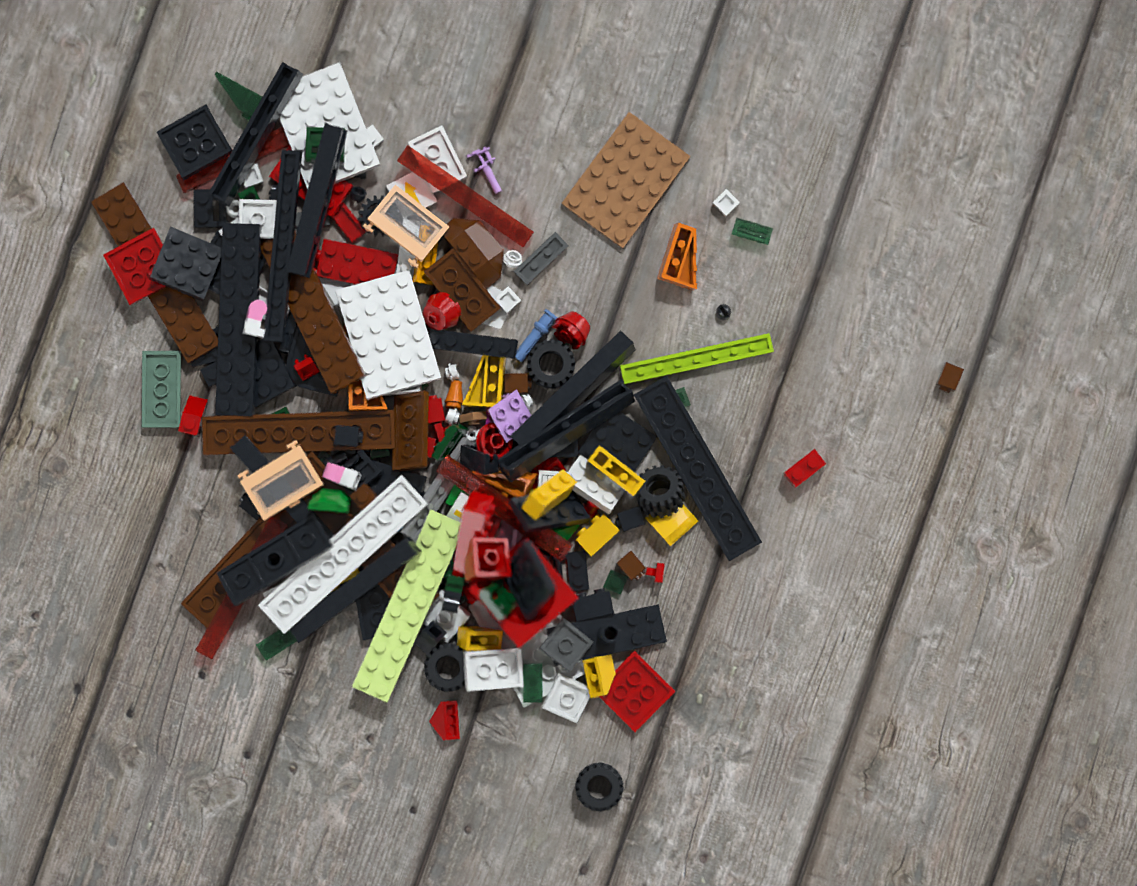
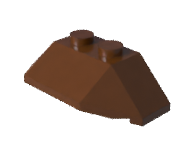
M453 218L447 223L449 228L443 237L457 251L483 286L488 289L501 278L504 250L480 220Z

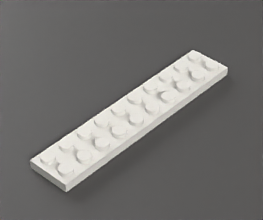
M401 475L330 539L334 546L332 549L297 569L258 606L285 634L428 503Z

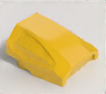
M684 504L682 508L678 507L679 511L677 513L672 512V516L668 517L665 515L664 518H659V516L653 518L649 514L645 517L646 521L654 527L670 547L698 522Z

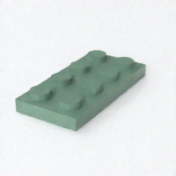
M142 351V428H179L181 421V351Z

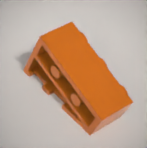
M681 223L674 224L657 279L692 291L697 290L696 228Z
M361 379L348 386L349 411L387 410L383 396L367 400Z
M500 470L497 473L488 475L472 471L466 488L474 492L494 496L495 503L513 511L509 501L511 498L528 496L537 474L526 472L510 483Z

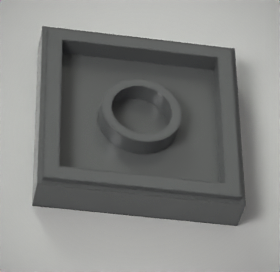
M562 618L539 649L566 671L570 672L593 641Z

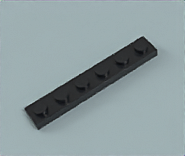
M427 329L433 349L516 359L518 340Z

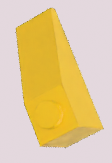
M600 445L587 460L632 496L636 494L645 482V480Z

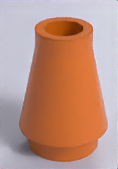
M451 381L445 399L446 408L461 409L463 403L461 381Z

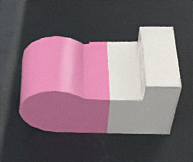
M256 300L249 305L243 334L259 338L264 336L265 329L260 328L262 317L267 311V305L264 301Z
M327 462L322 475L323 478L356 491L362 476L357 471Z

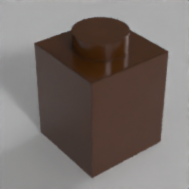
M948 362L944 363L936 385L940 386L939 390L946 393L956 391L964 369Z
M527 373L504 374L505 394H511L515 390L519 394L528 393V389H532V378H528Z
M364 483L350 497L361 510H364L378 495L369 485Z
M632 551L628 552L616 563L630 580L635 578L637 581L645 574L643 570L646 567Z

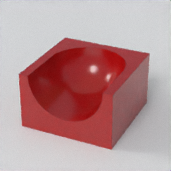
M526 536L509 549V560L523 541L529 540ZM534 545L533 547L536 549L538 556L555 583L556 590L533 620L526 621L517 605L499 621L479 597L480 591L490 586L492 580L472 581L467 585L470 592L518 648L522 647L579 598ZM501 578L504 582L503 586L509 593H511L505 580ZM493 592L492 598L495 599L498 594Z

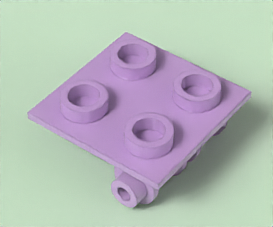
M517 390L511 394H504L501 401L488 409L491 418L506 443L512 439L510 435L531 416Z

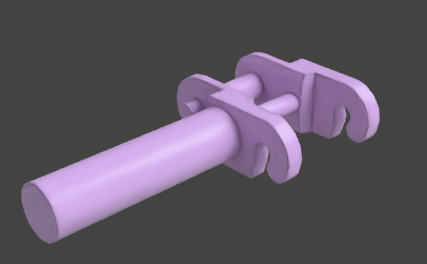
M483 147L481 151L478 149L468 154L467 158L474 155L479 156L482 166L474 169V172L483 169L494 193H500L502 190L490 166L487 165L488 163L492 164L495 160L488 151L490 147ZM482 153H485L488 158L485 162L481 156Z

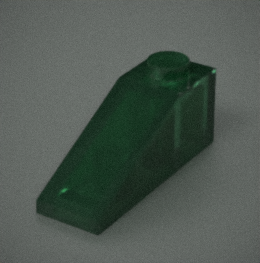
M216 71L214 75L240 113H242L241 117L249 121L262 96Z

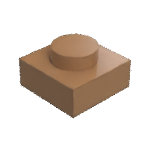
M486 411L471 412L459 415L460 423L468 422V426L480 424L479 421L487 419Z

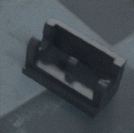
M465 444L461 445L460 466L483 475L499 472L497 454H493V461L489 462L490 455L488 453L476 450L474 445H471V447Z

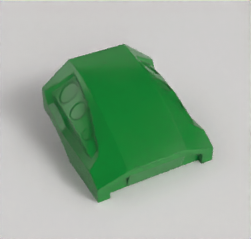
M322 488L312 496L308 509L349 513L351 497L341 489Z

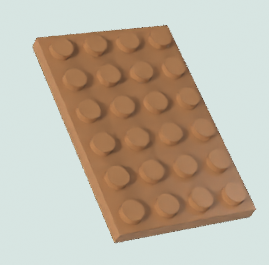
M628 112L561 204L623 249L691 156L635 115Z

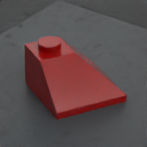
M471 538L464 561L466 581H488L511 577L508 538Z

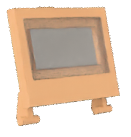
M397 185L391 189L368 217L369 225L365 223L363 225L366 228L365 230L371 233L374 231L372 227L375 225L411 253L415 258L413 260L409 258L408 262L412 267L416 268L418 267L416 262L418 260L423 261L449 228L447 224Z
M297 440L286 446L288 449L292 447L291 451L248 477L246 476L249 473L248 470L237 475L239 479L243 477V480L240 482L264 521L288 506L293 508L301 503L299 499L323 485L300 445L295 446L298 443Z

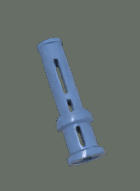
M544 310L545 313L538 322L535 321L533 330L517 349L516 359L520 362L524 361L544 334L549 333V328L558 318L549 310Z

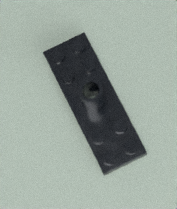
M313 513L216 574L232 604L237 607L334 546L319 518Z
M659 604L570 623L593 641L579 661L667 642ZM555 627L546 628L547 637ZM605 629H609L612 632V639L605 637ZM553 660L554 666H559V664Z

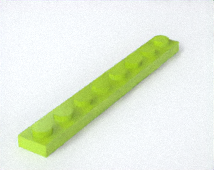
M770 333L620 365L624 384H630L773 353L774 350Z

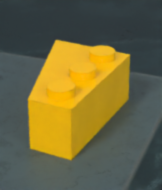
M482 355L473 381L462 403L464 407L491 408L503 399L506 358Z

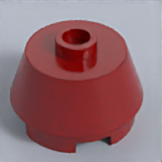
M439 292L428 298L422 314L425 323L430 328L443 330L454 327L461 316V308L458 302L454 303L448 297L450 294Z
M570 311L557 318L552 326L556 330L554 333L555 337L563 342V344L567 342L572 345L573 350H577L580 346L585 345L591 329L587 320L574 311Z
M495 423L484 425L479 430L475 439L476 449L480 452L488 453L491 461H493V454H497L498 458L508 453L513 446V438L506 443Z

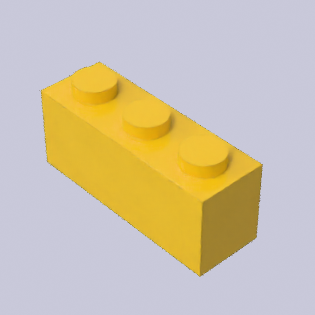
M564 470L560 471L531 492L522 509L533 519H539L566 499L577 481Z

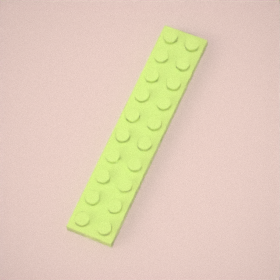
M430 510L416 541V545L422 552L407 562L352 687L385 702L389 701L456 550L460 522Z

